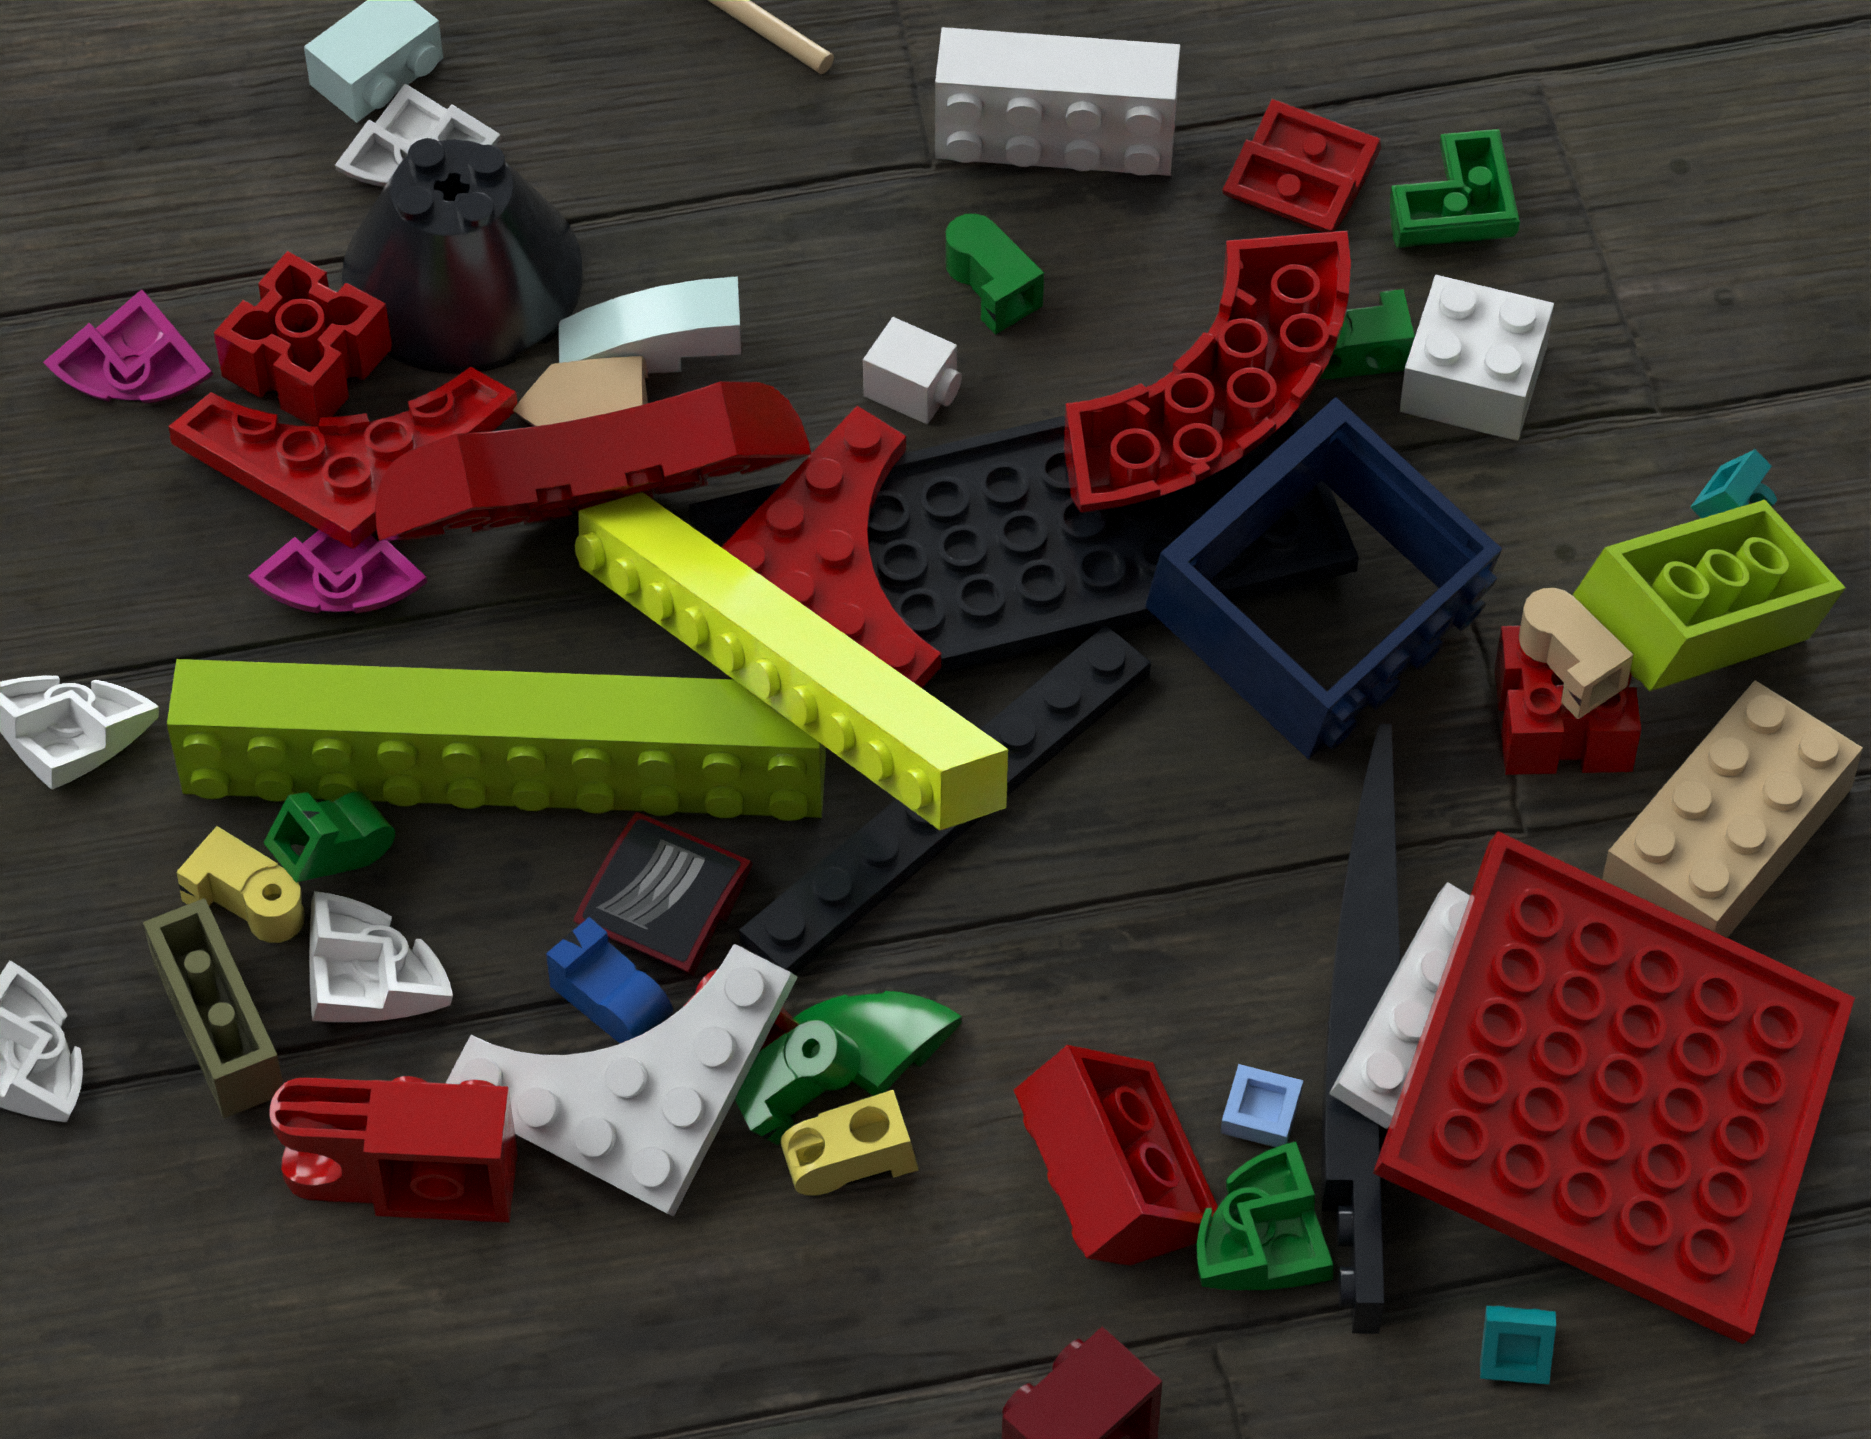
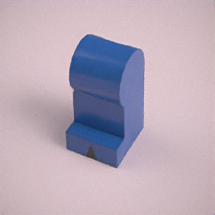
M590 917L546 953L550 987L620 1044L644 1034L663 1023L673 1014L672 1004L662 988L646 973L637 970L636 965L608 942V933Z

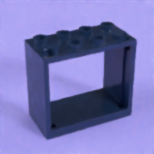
M1335 397L1160 553L1145 607L1309 760L1325 744L1331 750L1338 747L1357 726L1358 722L1354 717L1368 704L1374 710H1377L1386 703L1401 684L1397 678L1408 667L1412 665L1417 670H1420L1426 666L1442 648L1444 642L1440 638L1453 626L1462 631L1479 616L1486 606V603L1481 598L1492 588L1497 580V577L1492 572L1502 548ZM1321 481L1439 588L1328 691L1318 684L1209 582Z

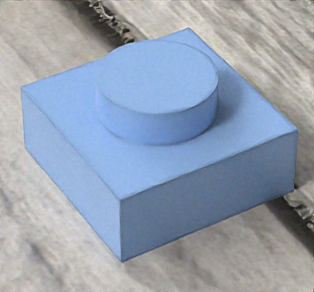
M1238 1064L1222 1118L1221 1133L1272 1147L1287 1144L1302 1095L1303 1080Z

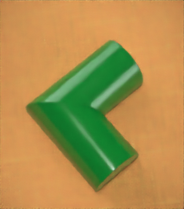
M1499 129L1441 134L1439 144L1447 181L1391 186L1390 219L1392 235L1397 248L1515 237L1519 231L1520 220Z

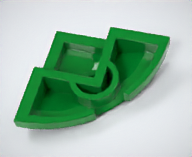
M895 991L848 996L847 994L820 1002L794 1017L799 1025L806 1021L819 1020L852 1038L858 1045L861 1055L860 1068L852 1081L872 1096L886 1092L913 1062L921 1067L962 1023L961 1015L942 1004L921 996Z
M1296 1141L1265 1151L1236 1169L1226 1179L1228 1195L1220 1203L1213 1216L1212 1208H1206L1201 1219L1197 1239V1265L1201 1286L1225 1290H1267L1333 1280V1262L1314 1210L1315 1194Z

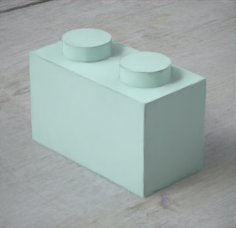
M367 0L304 46L310 85L356 123L373 110L384 107L400 91L404 84L408 85L418 77L427 75L443 59L439 20L414 0Z

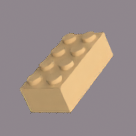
M1755 680L1608 850L1602 880L1728 938L1850 792L1863 747Z

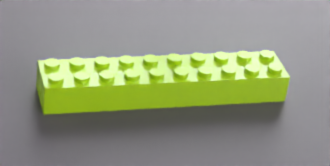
M176 659L167 728L183 794H195L206 799H219L227 795L260 797L268 801H285L288 795L308 792L313 799H324L332 802L347 793L361 791L370 801H387L397 806H412L417 803L452 804L465 809H473L482 805L516 806L527 811H539L545 808H574L589 813H605L610 810L645 811L656 816H666L675 812L708 813L718 818H733L738 815L774 816L786 821L799 820L803 817L822 818L826 747L733 679Z

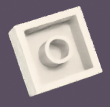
M1435 275L1405 366L1400 412L1518 441L1547 349L1554 303Z

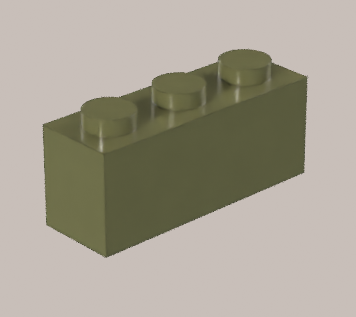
M203 898L144 921L143 925L153 964L223 1119L272 1100L275 1092L284 1084L278 1056L206 899Z

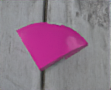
M142 289L96 329L88 323L43 362L57 377L69 386L93 398L108 402L111 399L141 400L144 404L159 402L193 389L214 374Z
M320 530L303 544L294 537L248 575L249 581L273 599L288 606L313 613H319L320 611H354L355 613L376 610L402 600L427 583V577L387 540L378 542L370 535L356 548L351 549Z

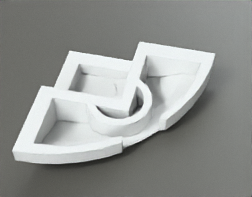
M404 84L376 123L371 120L367 121L337 161L335 168L337 171L353 179L385 187L399 164L408 156L410 146L418 140L424 138H432L437 141L459 139L495 146L500 141L501 136L451 104L446 109L409 85Z
M58 676L23 677L0 682V732L23 762L51 790L81 777L111 759L138 738L159 717V706L149 699L127 688L104 681H91V689L76 683L60 684Z
M314 891L311 900L309 948L312 1021L369 1022L423 1014L450 1006L453 998L452 989L442 964L430 947L422 939H416L411 950L406 938L399 931L389 927L392 916L347 897Z
M10 960L0 975V1107L27 1116L67 1122L81 1089L83 1076L81 1049L75 1046L70 1055L64 1032L60 1028L67 1018V1014L61 1004L38 979Z

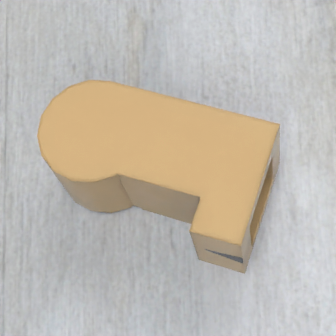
M1543 588L1533 592L1526 599L1519 633L1520 646L1525 654L1532 659L1547 663L1549 668L1564 682L1561 703L1577 719L1627 687L1633 654L1574 596L1565 590Z

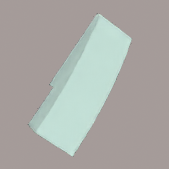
M738 276L701 279L646 289L586 308L559 322V363L611 357L643 356L646 359L647 373L681 372V357L741 355Z

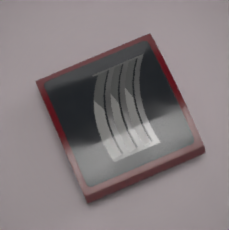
M636 812L603 861L580 904L573 922L579 926L590 917L608 933L609 940L694 976L719 920L727 922L753 862Z

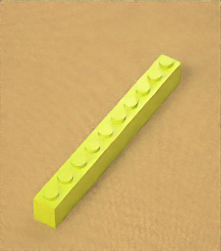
M641 492L579 510V536L575 541V552L579 566L938 830H943L1006 808L1008 749L652 498Z

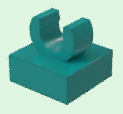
M1756 449L1721 465L1690 508L1700 518H1705L1749 505V502L1755 503L1766 500L1770 506H1773L1777 501L1774 492L1767 485L1760 483L1772 466Z
M1486 1305L1480 1358V1379L1549 1384L1556 1332V1312Z

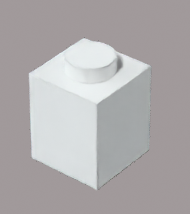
M895 317L891 318L863 359L864 397L927 425L941 405L947 407L952 403L962 380V374L957 371L956 344Z

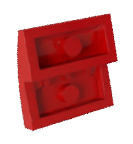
M1272 99L1253 140L1246 139L1223 187V195L1324 233L1335 232L1365 183L1381 150V140L1375 136Z

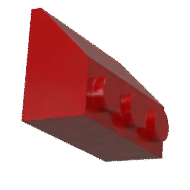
M1066 1045L1013 1090L1024 1114V1126L1030 1136L1036 1141L1048 1169V1181L1061 1199L1072 1225L1073 1239L1084 1253L1086 1259L1130 1266L1197 1243L1199 1227L1205 1209L1212 1208L1213 1216L1218 1205L1153 1062Z

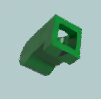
M964 214L956 217L949 223L946 229V270L953 279L970 285L981 298V320L995 335L1043 307L1044 272L992 220L979 214Z
M1404 289L1380 292L1379 306L1346 311L1341 334L1330 361L1319 379L1405 371L1415 335Z
M361 791L347 793L332 802L330 800L316 802L308 792L288 795L263 843L297 883L368 866L387 852L396 835L395 829ZM291 845L305 846L301 856L294 852Z
M811 1020L798 1025L759 1051L735 1097V1101L750 1130L779 1145L785 1131L796 1125L791 1115L825 1090H839L847 1086L856 1077L861 1060L858 1045L852 1038L819 1020Z

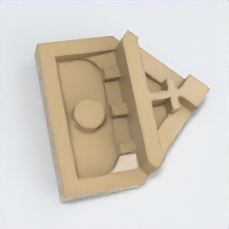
M628 356L551 364L526 392L513 411L522 420L534 427L606 414L647 404L645 378H648L646 359L643 356Z

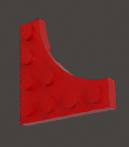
M470 366L441 387L408 401V411L370 422L367 413L341 417L320 418L318 426L281 424L278 420V414L250 409L210 392L168 427L172 445L349 548L354 549L377 530L375 501L380 480L394 460L409 450L456 433L494 431L515 413L513 409L518 402L516 391Z
M856 406L721 548L913 683L923 688L941 668V652L920 638L891 606L874 572L867 534L870 510L874 506L880 488L892 467L906 452V435L861 407Z

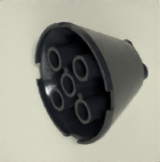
M424 138L410 146L408 156L399 164L353 235L348 245L342 268L343 286L345 283H348L386 303L392 342L391 350L387 354L388 356L415 368L451 374H461L470 366L480 372L504 367L516 362L515 354L531 347L541 339L545 344L548 343L559 332V322L572 315L578 303L583 281L580 246L571 226L562 214L505 161V156L498 147L459 139L437 141L432 138Z

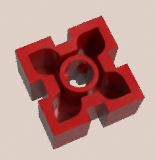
M287 251L258 283L261 301L254 306L243 300L215 330L214 338L223 378L260 398L268 391H277L280 408L283 411L311 426H318L320 418L332 417L349 398L346 381L348 377L356 376L364 381L391 350L392 342L386 303L348 283H345L338 292L331 290L326 271Z
M1501 626L1494 670L1499 711H1504L1501 738L1505 775L1556 774L1559 760H1580L1582 773L1633 772L1641 735V722L1636 687H1629L1631 673L1629 674L1628 684L1625 689L1577 719L1561 703L1564 682L1549 668L1547 663L1532 659L1521 648L1519 641L1521 626Z

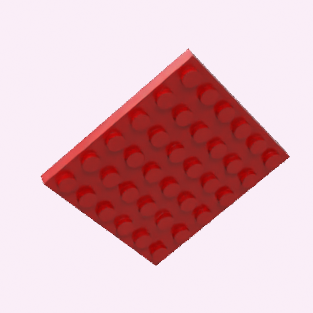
M1498 831L1488 843L1373 1174L1744 1344L1754 1335L1855 997Z

